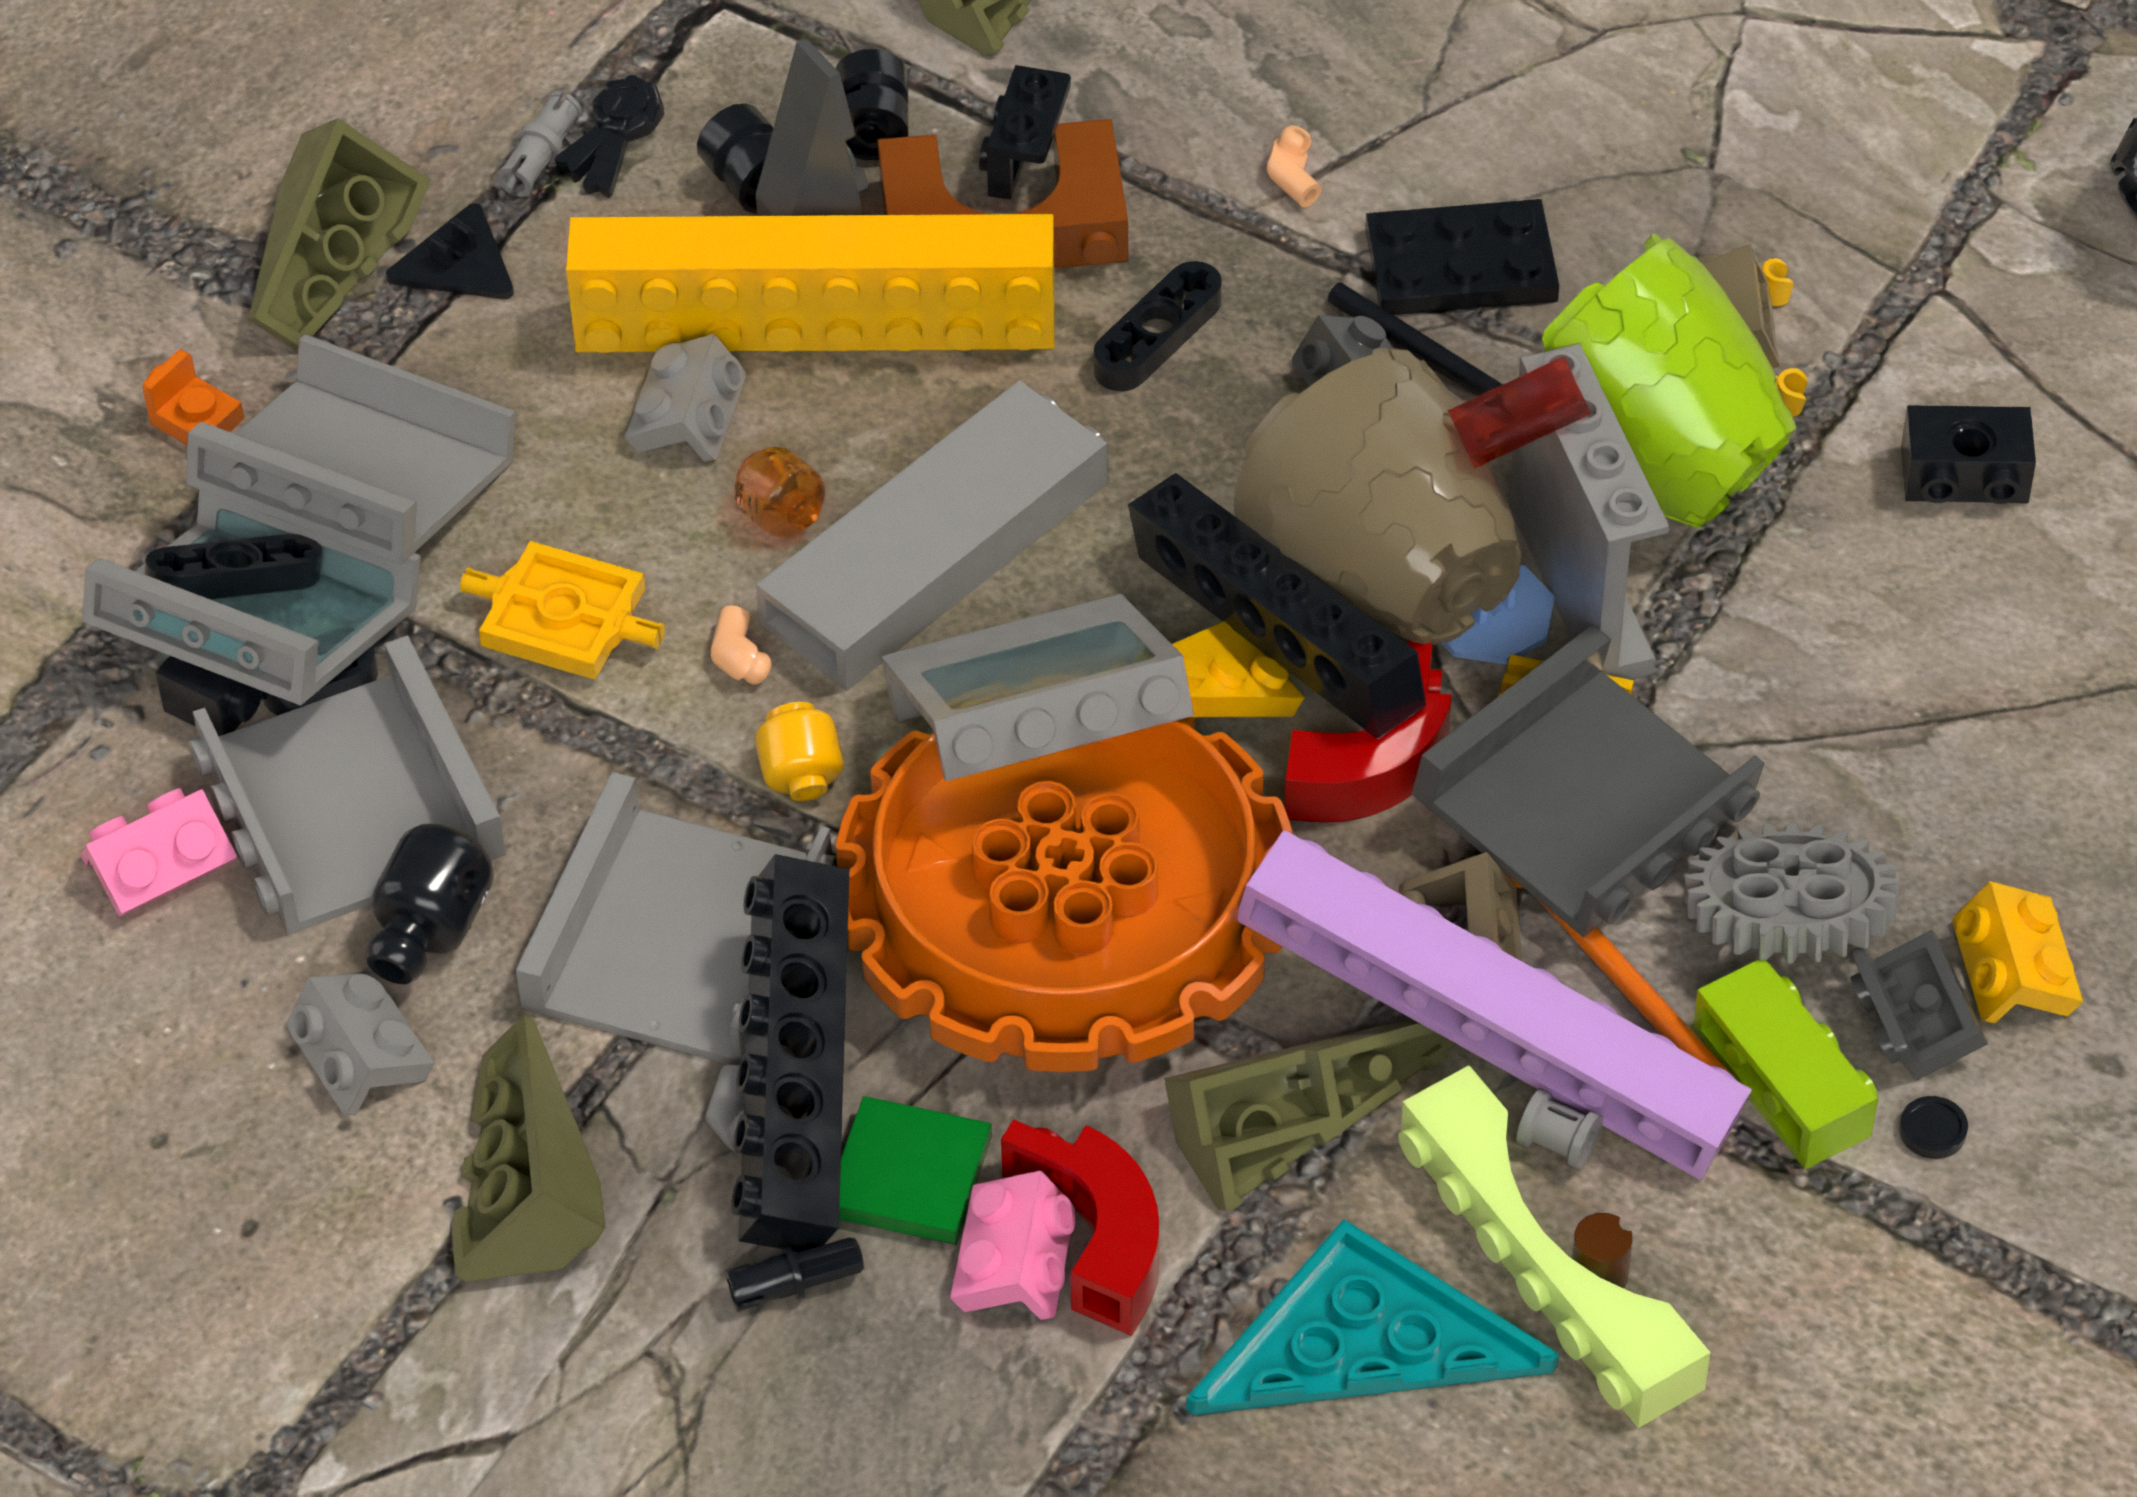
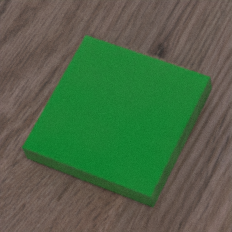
M863 1096L841 1157L839 1220L956 1245L968 1211L972 1187L977 1184L992 1139V1123Z

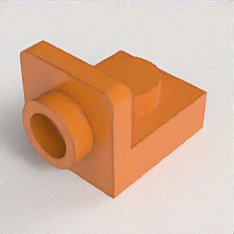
M182 349L174 353L165 363L156 366L143 382L142 389L150 424L187 446L188 432L200 422L231 432L245 419L242 403L196 377L192 355Z

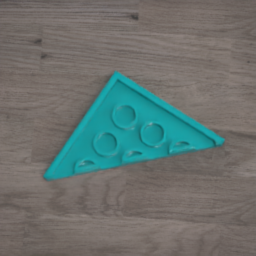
M1343 1219L1186 1397V1410L1193 1415L1550 1374L1558 1367L1559 1353Z

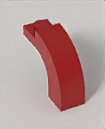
M1407 641V644L1418 652L1426 706L1381 738L1376 739L1365 729L1342 734L1292 730L1285 779V811L1289 820L1325 823L1356 820L1388 810L1412 796L1422 754L1450 733L1452 695L1441 694L1443 670L1431 669L1432 643L1422 644Z
M1013 1119L1001 1138L1002 1177L1008 1178L1041 1170L1069 1198L1075 1207V1211L1088 1222L1094 1233L1070 1272L1071 1310L1133 1336L1152 1302L1159 1276V1213L1153 1189L1146 1175L1126 1150L1102 1132L1088 1125H1085L1075 1143L1071 1144L1050 1129L1043 1127L1033 1128Z

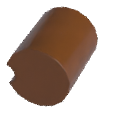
M1594 1213L1586 1216L1578 1223L1574 1232L1572 1259L1599 1278L1625 1289L1630 1267L1632 1231L1621 1228L1619 1225L1620 1217L1610 1213Z

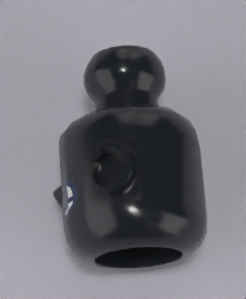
M421 824L403 834L371 895V906L374 916L384 928V930L372 936L366 947L367 964L374 973L389 982L405 985L417 980L422 975L427 965L426 952L443 954L453 951L461 945L494 879L491 859L478 842L469 835L442 824Z

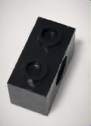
M1907 405L1901 442L1905 501L1933 503H2029L2036 466L2031 407Z

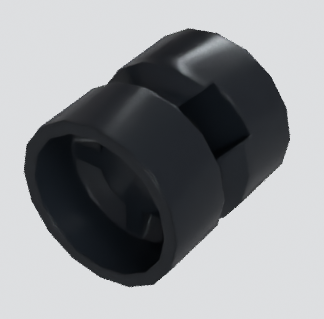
M862 49L848 54L836 66L841 76L855 131V136L846 141V144L854 158L879 160L878 139L909 137L908 69L901 59L890 52L878 49Z
M747 103L733 104L720 110L706 123L697 141V154L720 181L726 183L728 191L745 211L757 214L756 191L773 127L755 106Z

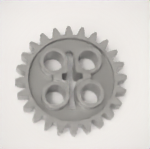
M1790 822L1786 831L1777 832L1773 826L1765 823L1762 826V834L1754 835L1750 831L1740 828L1738 829L1737 841L1719 836L1716 838V849L1707 847L1699 849V860L1689 861V871L1685 875V904H1687L1688 919H1697L1696 930L1699 933L1713 932L1712 943L1715 945L1734 941V954L1740 955L1754 948L1759 950V960L1766 961L1776 952L1783 953L1787 963H1794L1799 953H1807L1813 961L1821 962L1822 951L1830 950L1840 957L1847 956L1848 943L1866 949L1869 947V935L1884 937L1886 935V924H1894L1896 921V909L1899 906V879H1896V866L1886 864V853L1884 851L1869 852L1870 841L1867 839L1849 844L1848 831L1842 830L1830 837L1823 835V825L1817 824L1809 832H1800L1796 822Z

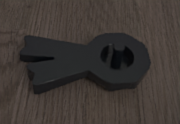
M629 75L625 79L606 82L604 89L592 101L593 115L597 126L559 153L554 159L558 171L570 173L572 181L575 183L580 181L587 173L583 182L586 194L600 191L609 198L613 195L628 142L651 134L665 114L664 105L657 86L636 75Z

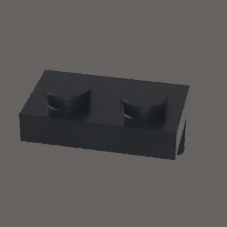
M1015 65L1005 95H999L993 119L994 127L991 135L985 136L981 145L979 169L980 171L987 172L988 196L1011 200L1024 161L1037 164L1045 162L1071 87V76L1069 74Z

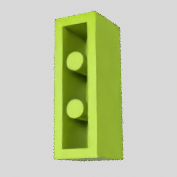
M1758 959L1697 989L1693 1021L1694 1031L1736 1078V1081L1752 1089L1748 1099L1805 1170L1872 1136L1878 1104V1094L1872 1080L1864 1071L1855 1070L1841 1053L1834 1033L1826 1024L1815 1021L1802 1005L1800 994L1788 977H1780L1767 960L1761 961Z

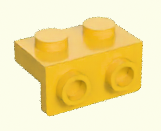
M1989 881L1954 915L1952 924L1982 1021L1995 1024L2016 1004L2068 1017L2084 1002L2051 897Z

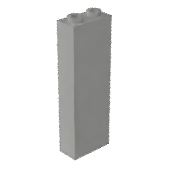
M1020 380L759 581L756 584L759 624L846 691L882 663L881 656L895 653L1107 485V442L1104 441L1094 428L1081 425L1060 410L1052 398L1045 394L1039 395Z

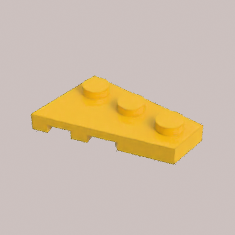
M1225 621L1172 644L1183 655L1194 716L1191 717H1293L1305 699L1301 692L1288 680L1289 674L1286 669L1275 660L1266 657L1261 650L1234 631ZM1148 654L1143 656L1140 662L1150 660L1153 657Z

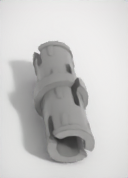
M552 92L533 123H527L522 127L517 135V139H519L517 141L518 146L497 174L498 182L505 191L512 194L519 181L522 180L523 183L517 190V196H528L547 164L555 163V157L563 151L561 149L563 146L562 141L582 114L581 105L573 96L567 94L558 109L557 104L563 97V92Z

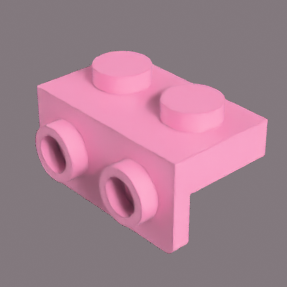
M181 788L175 789L148 803L146 806L150 814L130 824H127L124 816H120L96 827L88 833L92 842L86 844L80 856L86 866L92 865L119 918L237 859V855L203 789L186 797Z
M1041 1170L973 1185L950 1299L963 1312L1022 1301L1040 1320L1055 1317L1060 1290L1063 1288L1065 1281L1064 1268L1070 1236L1076 1223L1075 1207L1069 1198Z

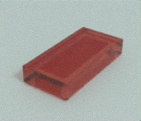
M1564 356L1448 410L1474 469L1591 415Z

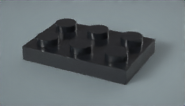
M1542 199L1366 213L1365 231L1378 303L1380 307L1393 315L1558 302L1560 285Z

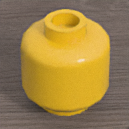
M791 702L772 709L767 713L766 721L759 726L754 736L761 772L766 785L772 791L790 794L791 799L794 801H810L823 796L828 791L827 785L836 780L844 768V758L837 729L831 715L815 709L814 705L809 702Z

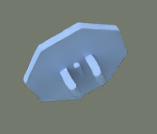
M1520 564V576L1503 602L1501 601L1495 609L1488 612L1483 611L1481 608L1477 609L1471 615L1475 623L1469 630L1450 642L1440 643L1453 657L1507 665L1510 654L1523 656L1547 643L1555 596L1526 565Z

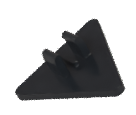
M477 203L469 204L386 271L387 281L393 285L499 299H509L514 294L512 282L482 206Z

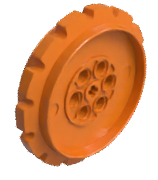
M1054 684L1036 685L1033 688V690L1051 686ZM995 692L969 700L950 709H963L1008 696L1005 692ZM1187 717L945 781L942 775L934 732L930 735L914 730L899 740L875 763L870 770L872 794L853 796L841 821L836 840L837 867L850 869L847 948L851 951H863L861 958L864 980L876 995L900 1018L909 1019L916 1015L929 1016L930 1037L933 1040L955 1051L986 1062H994L1002 1053L1024 1058L1025 1068L1028 1070L1078 1072L1096 1070L1099 1066L1100 1058L1122 1054L1128 1062L1137 1063L1167 1053L1194 1039V1019L1197 1017L1206 1016L1222 1021L1237 1010L1264 980L1265 956L1263 953H1278L1283 948L1281 945L1238 922V910L1247 883L1282 831L1286 830L1293 834L1284 805L1278 797L1263 796V770L1240 745L1223 732L1202 736L1195 730V717Z

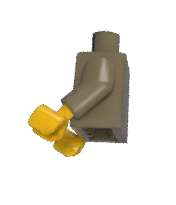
M1751 244L1742 246L1724 255L1710 253L1702 257L1699 261L1726 292L1758 340L1772 368L1780 367L1772 306H1783L1789 302L1794 283L1791 279L1787 278L1789 269L1786 263L1781 259L1773 258L1765 261L1763 267H1761ZM1789 368L1783 370L1779 376L1776 375V385L1786 409L1789 408L1792 417H1795L1802 412L1806 398L1803 394L1808 381L1803 371L1797 368Z

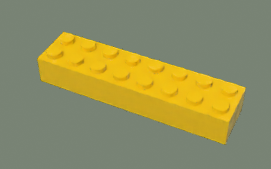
M1053 214L570 217L566 275L576 352H656L657 349L671 343H681L715 334L729 352L1055 349Z

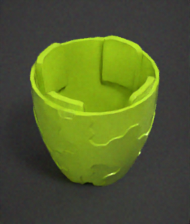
M1653 233L1644 242V246L1647 249L1646 252L1619 272L1605 286L1596 282L1585 287L1548 325L1542 337L1545 348L1542 352L1580 343L1664 516L1692 527L1702 528L1719 516L1730 505V500L1726 494L1732 497L1738 491H1744L1783 451L1797 428L1789 408L1786 409L1776 385L1777 378L1758 340L1726 292L1706 267L1695 256L1687 253L1674 239L1670 237L1663 239L1657 233ZM1511 382L1500 391V396L1506 400L1504 409L1516 419L1518 383L1515 385L1514 382Z

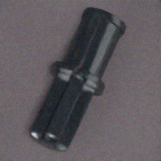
M849 1237L794 1253L789 1245L783 1247V1254L752 1264L725 1269V1274L737 1312H741L744 1309L795 1295L798 1300L805 1298L804 1289L860 1273L864 1269V1260L857 1240Z

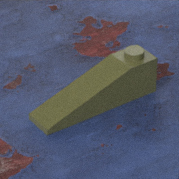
M339 118L302 133L280 185L248 320L288 346L298 350L299 339L305 334L313 337L343 304V298L362 278L367 277L378 265L377 261L394 243L399 242L411 229L431 179Z
M524 1014L482 1055L471 1121L481 1126V1131L474 1154L472 1153L464 1158L461 1177L472 1182L468 1206H462L455 1210L452 1225L455 1276L465 1282L562 1270L582 1250L591 1248L605 1229L599 1177L535 1020Z

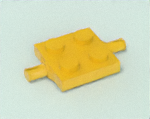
M530 541L519 561L500 577L467 567L465 569L466 573H463L461 578L460 591L462 593H469L492 600V608L479 629L481 647L596 680L612 649L624 639L658 649L665 635L664 623H657L633 616V611L646 590L644 573Z

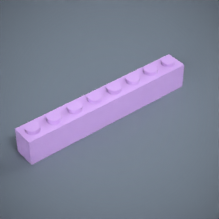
M1286 830L1282 831L1245 887L1238 910V922L1534 1088H1542L1552 1094V1098L1585 1115L1590 1111L1602 1115V1126L1701 1181L1735 1126L1752 1091L1751 1088L1736 1081L1726 1070L1707 1065L1677 1048L1668 1038L1650 1033L1619 1016L1609 1005L1588 999L1561 984L1551 973L1525 964L1502 951L1490 939L1471 934L1444 919L1434 908L1425 904H1417L1387 887L1375 875L1354 869L1329 855L1319 844L1310 840H1302Z

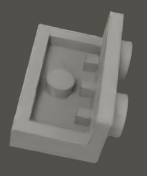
M715 334L681 343H671L657 349L652 358L649 372L639 399L635 404V410L624 438L637 453L687 441L704 462L716 460L746 379L745 370Z
M374 972L309 977L287 1020V1029L343 1114L358 1113L371 1087L425 1082L435 1064Z

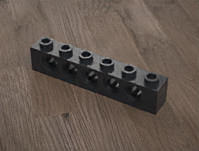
M1174 473L1128 504L1137 551L1142 561L1221 621H1225L1234 631L1275 660L1280 666L1376 739L1381 738L1426 706L1418 652L1299 563L1280 553V549L1265 540L1183 477Z
M778 854L772 857L759 876H752L750 878L744 895L743 908L744 913L751 916V934L746 939L741 958L742 972L749 974L748 994L745 996L740 1009L739 1030L741 1033H746L747 1037L746 1053L741 1058L736 1078L737 1091L744 1093V1112L738 1120L734 1135V1150L736 1153L742 1154L741 1175L737 1178L732 1193L731 1209L734 1215L739 1216V1242L783 1249V1247L790 1245L794 1252H800L824 1245L839 1229L850 869ZM786 928L794 931L799 938L790 934ZM783 986L788 987L792 991H794L797 997H794L791 994H789ZM781 1045L789 1048L796 1057L786 1053ZM779 1105L786 1107L793 1114L794 1118L786 1115ZM776 1165L786 1169L792 1176V1179L782 1175Z

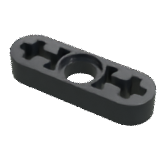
M1185 262L1176 266L1096 342L1094 346V375L1098 383L1109 390L1129 391L1146 381L1220 309L1222 279L1218 270L1204 262ZM1186 290L1189 294L1184 298V291ZM1152 319H1164L1172 323L1174 327L1167 332L1152 333L1144 329L1142 325ZM1130 355H1131V362H1129V361L1126 360Z
M281 534L162 547L151 551L146 556L144 575L210 600L306 589L314 586L320 579L322 547L316 540L299 534Z

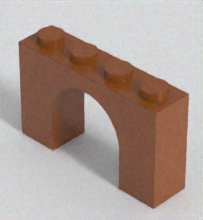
M1112 119L1058 123L1054 134V167L1057 180L1055 189L1038 205L1011 214H1053L1054 268L1128 262V216ZM936 134L878 139L880 184L884 215L989 214L964 206L954 199L946 189L942 178Z

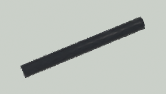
M1342 282L1337 283L1331 289L1328 295V302L1351 317L1365 316L1373 319L1385 330L1387 340L1403 350L1410 351L1417 359L1424 360L1428 366L1516 420L1504 409L1506 400L1500 396V391L1506 385Z

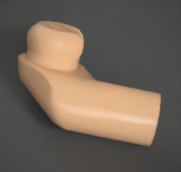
M1291 125L1285 127L1280 138L1274 140L1266 169L1271 180L1297 204L1305 208L1311 206L1319 198L1322 186L1304 170L1308 159L1306 151L1312 144L1310 134L1298 126Z
M725 606L719 613L711 645L710 656L713 664L735 680L739 681L743 678L751 685L760 684L770 672L771 659L768 654L757 651V645L746 638L750 622L749 613L738 606Z

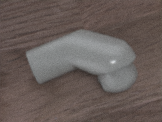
M725 1065L719 1072L706 1112V1121L730 1150L735 1151L734 1135L738 1120L744 1112V1093H739L736 1087L739 1066Z

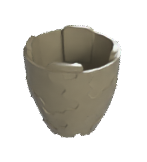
M1376 348L1371 355L1353 360L1326 374L1300 394L1294 392L1284 396L1270 410L1247 441L1245 452L1247 459L1244 462L1235 486V517L1280 549V553L1299 563L1393 634L1415 643H1432V646L1440 642H1450L1460 637L1474 625L1475 621L1471 615L1477 609L1481 608L1485 612L1495 609L1501 601L1503 602L1517 582L1520 576L1521 550L1515 533L1513 518L1488 459L1487 449L1473 424L1441 379L1424 360L1419 361L1410 351Z

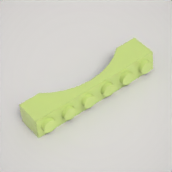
M1470 1065L1404 1100L1401 1132L1398 1134V1139L1408 1161L1416 1168L1423 1166L1437 1183L1438 1192L1446 1207L1453 1214H1462L1475 1229L1478 1242L1486 1256L1494 1263L1500 1261L1516 1279L1517 1289L1524 1302L1533 1311L1541 1310L1554 1325L1558 1340L1565 1352L1576 1361L1581 1359L1595 1375L1602 1396L1613 1409H1623L1637 1428H1640L1706 1389L1711 1352L1670 1303L1635 1294L1599 1278L1571 1259L1543 1232L1524 1204L1511 1172L1506 1141L1508 1111Z

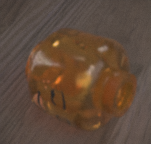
M772 446L751 454L741 464L736 475L734 499L739 509L764 531L774 537H790L810 527L817 520L825 501L826 485L820 473L796 453L786 447Z

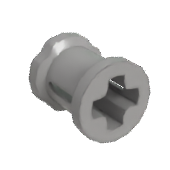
M1540 1088L1532 1096L1523 1113L1516 1135V1142L1526 1148L1533 1143L1568 1158V1165L1582 1169L1592 1154L1600 1135L1603 1116L1591 1111L1585 1115L1552 1100V1094L1549 1091Z

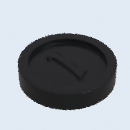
M1925 1096L1913 1100L1905 1107L1901 1115L1899 1132L1904 1144L1915 1154L1931 1159H1941L1955 1154L1962 1148L1967 1136L1968 1121L1963 1110L1951 1100L1939 1096Z

